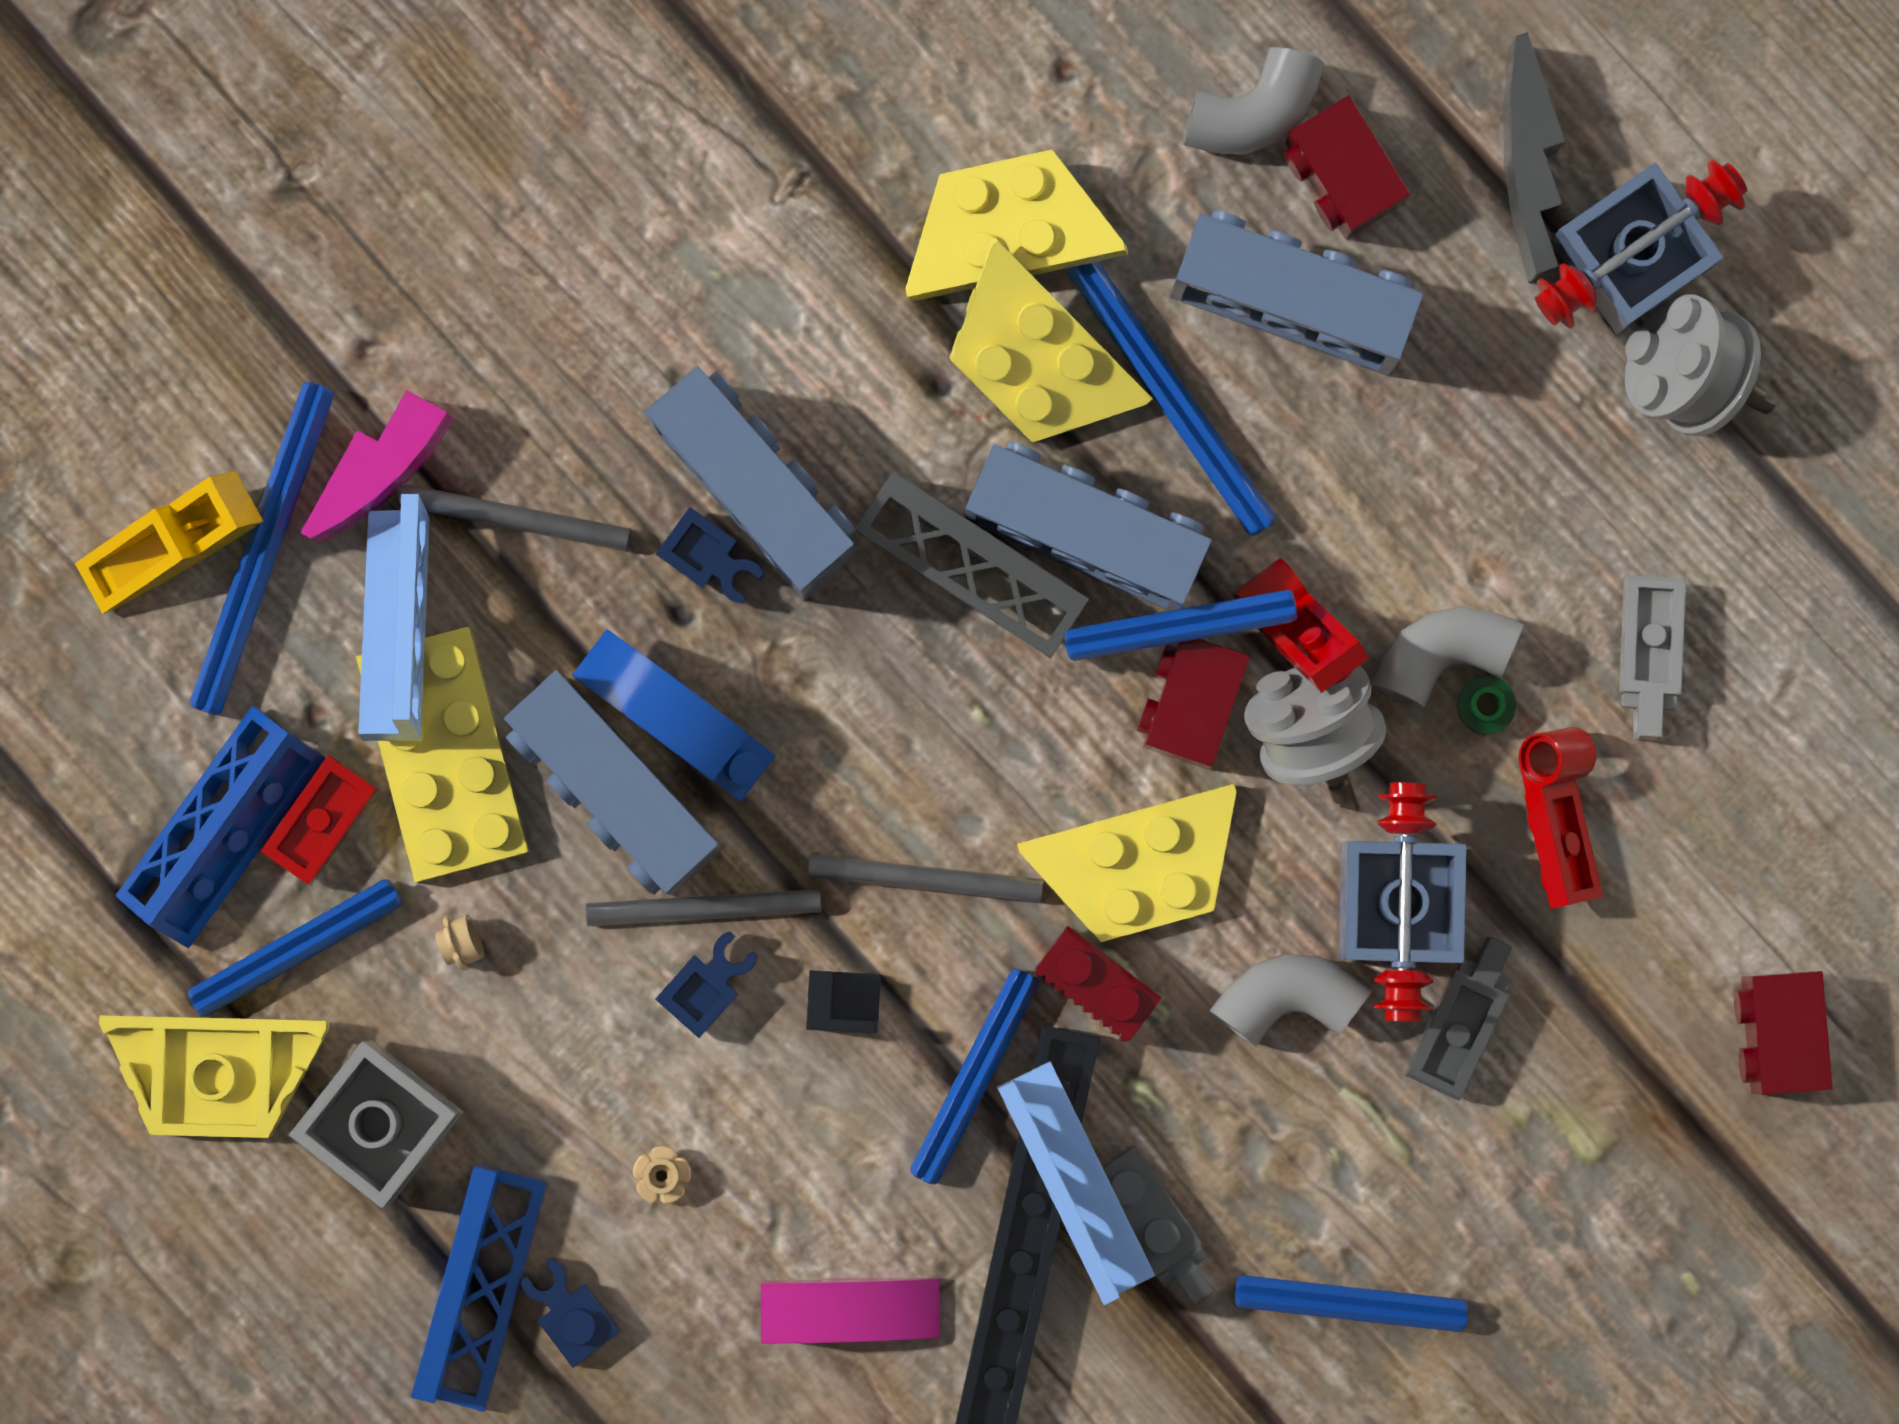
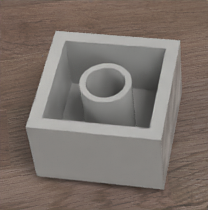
M364 1040L297 1123L289 1136L383 1209L392 1205L464 1111L376 1042Z

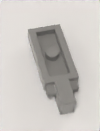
M1633 575L1624 577L1619 693L1622 694L1621 708H1634L1633 739L1657 740L1661 738L1663 710H1676L1677 697L1681 695L1686 594L1685 578Z

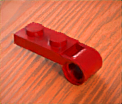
M1279 558L1235 590L1233 595L1235 599L1284 590L1293 592L1297 606V619L1291 623L1257 629L1316 689L1323 693L1332 685L1346 680L1354 669L1369 659V656L1361 643L1308 593L1291 567L1282 558Z
M1568 727L1530 735L1523 741L1518 759L1526 792L1524 798L1528 811V825L1533 833L1541 867V881L1547 892L1550 909L1603 897L1576 782L1577 779L1586 777L1593 770L1596 762L1595 744L1589 734L1578 727Z

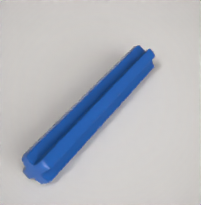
M1284 590L1072 628L1065 632L1066 651L1070 660L1077 661L1291 623L1297 619L1296 600L1292 591Z
M390 880L379 881L190 988L188 995L194 1009L200 1016L211 1015L400 908L402 905L401 896Z
M1017 968L1010 971L911 1165L910 1173L916 1178L931 1185H936L940 1181L1039 986V980L1033 975Z
M1246 1275L1239 1276L1235 1285V1304L1240 1308L1454 1332L1464 1331L1468 1320V1305L1462 1299Z

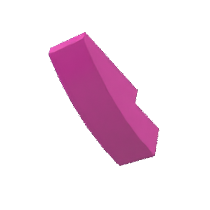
M406 390L378 441L357 430L300 533L320 544L368 516V511H375L401 489L403 483L406 484L430 457L454 419L448 412Z
M822 1278V1280H763L761 1282V1344L839 1343L940 1338V1278Z

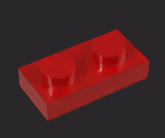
M328 755L260 852L307 885L312 886L379 789Z

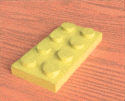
M468 626L425 638L421 740L378 741L415 883L530 853L472 629ZM362 655L356 656L361 675Z

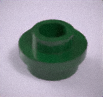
M1480 676L1472 679L1464 685L1457 698V712L1460 720L1468 729L1478 734H1494L1503 730L1510 724L1515 715V695L1510 686L1497 677ZM1482 694H1490L1497 701V710L1491 716L1483 715L1477 708V700Z

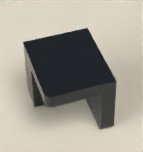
M809 970L806 1030L878 1033L880 976L869 973Z

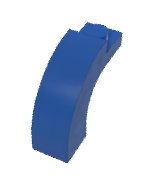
M608 629L605 630L572 674L575 679L740 802L776 756L733 721Z

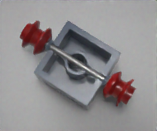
M1710 160L1707 162L1709 176L1701 181L1693 175L1686 177V199L1682 200L1655 162L1560 228L1550 242L1566 264L1562 263L1559 265L1561 279L1554 284L1542 278L1537 281L1541 293L1535 296V301L1543 315L1554 326L1562 322L1566 327L1572 329L1575 326L1573 317L1575 311L1582 308L1593 314L1596 312L1597 306L1618 335L1706 274L1724 257L1697 220L1701 218L1710 223L1721 225L1723 223L1722 209L1727 205H1731L1737 210L1745 208L1742 195L1747 192V186L1739 172L1729 163L1721 166L1716 161Z
M1396 782L1390 783V794H1378L1379 799L1389 803V816L1378 820L1377 825L1389 834H1401V836H1394V842L1346 841L1341 843L1338 960L1391 961V967H1398V970H1385L1374 978V982L1385 987V1000L1373 1005V1008L1385 1009V1021L1420 1022L1421 1010H1433L1432 1006L1421 1001V989L1432 984L1433 979L1422 971H1411L1410 968H1416V962L1464 963L1466 844L1418 843V837H1412V834H1425L1437 826L1435 821L1425 817V804L1436 800L1437 796L1425 795L1424 783Z

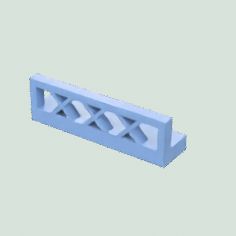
M401 494V510L368 511L358 731L362 741L421 740L430 517L419 494Z
M1049 1061L998 1086L997 1088L1103 1305L1120 1298L1119 1293L1154 1277L1155 1274L1051 1062Z

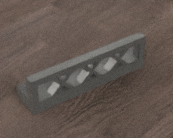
M894 471L891 472L855 527L856 533L1050 659L1064 640L1065 632L1070 630L1073 624L1076 623L1089 602V598ZM890 501L912 516L915 535L891 540L872 528V525L887 502ZM919 521L934 531L921 533ZM940 537L950 540L961 548L964 567L940 572L930 566L927 561L923 541ZM917 542L920 558L901 546ZM968 553L983 563L971 565ZM989 569L996 570L1010 580L1014 599L992 604L987 603L977 596L973 573ZM966 574L969 590L950 578ZM1018 585L1032 595L1020 598ZM1043 601L1065 615L1048 642L1027 629L1022 605ZM1015 606L1018 622L1001 612L1000 609Z

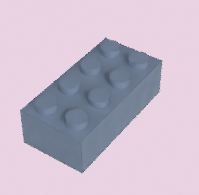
M1214 210L1211 217L1202 213L1199 214L1170 295L1171 299L1386 376L1390 374L1401 358L1424 294L1411 289L1413 285L1411 279L1387 270H1380L1378 276L1356 269L1358 262L1355 259L1339 252L1325 250L1323 256H1319L1300 249L1301 240L1283 232L1269 230L1266 237L1245 229L1247 223L1245 220L1227 212Z
M697 366L644 413L656 433L805 601L857 556L855 545L852 542L857 537L855 534L856 529L834 504H831L824 510L815 500L814 496L819 493L815 488L817 485L795 459L787 465L775 454L780 450L777 444L778 440L756 415L746 421L737 411L742 406L738 400L739 396L722 375L715 371L708 377Z
M1009 441L1006 449L993 444L965 507L964 518L985 531L1167 611L1181 609L1212 539L1201 535L1204 528L1202 524L1174 512L1171 513L1168 520L1147 511L1150 504L1149 501L1118 488L1114 496L1093 487L1095 482L1093 476L1074 467L1063 465L1060 472L1040 464V453L1022 444Z
M557 670L503 718L513 728L506 736V739L529 763L532 762L536 766L542 760L551 769L553 774L546 782L569 806L576 808L582 803L594 817L586 825L608 849H612L615 852L622 846L634 861L626 868L649 893L655 895L662 889L665 894L673 896L724 849L573 684Z

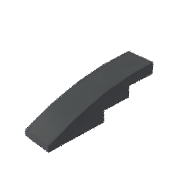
M1528 32L1517 35L1508 50L1503 98L1504 170L1512 224L1528 283L1551 276L1559 267L1542 218L1553 215L1562 205L1546 156L1557 153L1565 143Z

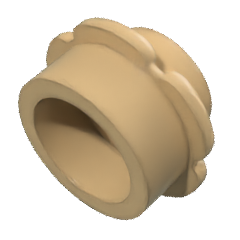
M450 915L443 918L444 930L438 931L435 934L440 954L447 965L456 963L461 970H467L470 968V963L484 958V948L479 932L469 915H464L454 920Z
M667 1146L654 1147L650 1154L641 1155L634 1164L633 1177L638 1182L636 1190L644 1200L650 1203L662 1201L664 1204H671L678 1201L685 1194V1184L691 1179V1168L685 1158H679L676 1150ZM659 1170L666 1171L667 1179L665 1181L657 1180L656 1173Z

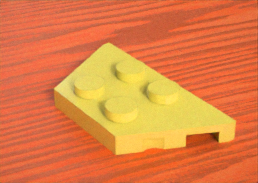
M1047 150L940 174L905 289L907 298L914 302L976 288L987 257L985 254L987 247L994 238L1032 275L1128 255V250L1123 240L1055 152Z
M996 238L989 243L985 253L987 257L977 286L973 288L962 329L958 331L949 358L1032 443L1147 405L1153 399Z
M1234 784L1018 843V851L1100 943L1214 911L1237 793Z
M99 1015V1025L103 1034H107L121 1065L119 1069L128 1088L133 1091L139 1104V1113L149 1134L170 1136L272 1137L326 1037L330 1021Z

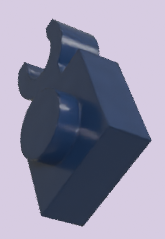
M689 507L656 552L657 557L703 590L713 577L721 581V587L726 597L738 605H744L747 599L733 587V580L736 575L748 572L760 581L765 576L760 566L748 559L734 560L729 555L737 546V540L691 507Z
M731 931L724 933L717 939L713 948V960L708 966L694 955L655 998L657 1002L698 1038H701L739 995L727 984L728 980L733 975H743L749 972L758 960V955L754 952H751L740 964H732L727 960L725 956L726 947L736 937Z
M552 1257L545 1262L555 1276V1282L551 1288H539L529 1275L521 1281V1284L528 1297L537 1302H545L549 1307L550 1311L537 1321L573 1368L617 1335L621 1329L587 1284L574 1293L570 1291L567 1287L568 1274L565 1266L561 1261Z

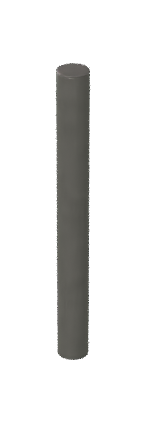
M404 483L400 489L398 506L400 507L401 494H419L427 512L622 551H627L630 543L631 528Z
M810 854L808 878L1041 902L1043 879L812 854Z
M820 889L586 903L588 927L821 912Z

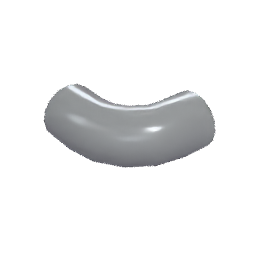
M1271 47L1268 48L1260 80L1257 86L1248 94L1237 98L1225 97L1198 89L1189 113L1182 145L1211 153L1246 155L1278 144L1289 134L1290 130L1302 123L1317 92L1324 61L1301 51Z
M1465 606L1429 612L1400 631L1382 657L1371 682V687L1398 702L1423 709L1436 680L1443 671L1451 666L1470 665L1502 678L1524 624L1498 613Z
M1283 954L1248 968L1225 989L1209 1012L1223 1025L1254 1047L1259 1044L1271 1026L1280 1017L1292 1012L1305 1013L1314 1017L1339 1036L1374 989L1352 972L1320 956Z

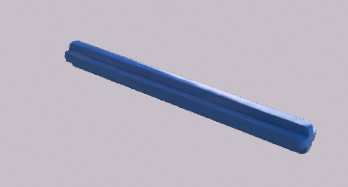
M1099 261L1064 269L1247 533L1255 536L1270 527L1276 520L1274 512Z
M305 382L301 387L258 508L263 522L250 530L190 698V706L194 709L211 715H219L223 710L334 398L333 392L325 386L313 382Z

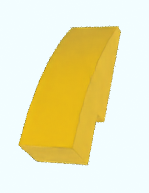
M236 471L213 475L203 480L169 505L152 509L77 561L75 565L101 613L105 614L145 594L214 554L262 523L263 519Z

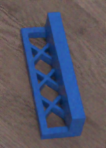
M252 705L115 896L150 927L189 949L326 757ZM263 728L269 735L256 753L248 756V747ZM229 780V790L220 802L214 804V794L223 782ZM195 828L194 839L186 850L179 852L180 841L188 830ZM160 876V885L146 904L140 897L155 877Z
M483 1164L474 1166L411 1398L433 1404L437 1400H442L482 1412L486 1410L548 1182ZM499 1183L532 1191L526 1215L506 1227L493 1206ZM491 1218L498 1232L484 1239L488 1222ZM523 1224L516 1247L509 1232ZM502 1237L514 1259L510 1273L490 1284L478 1264L480 1251L484 1246ZM475 1274L482 1289L468 1296ZM507 1282L502 1303H500L493 1289ZM486 1294L498 1315L494 1330L474 1341L462 1317L467 1304ZM459 1332L467 1346L453 1353ZM491 1339L485 1361L478 1346ZM469 1351L482 1372L476 1395L444 1387L450 1362Z

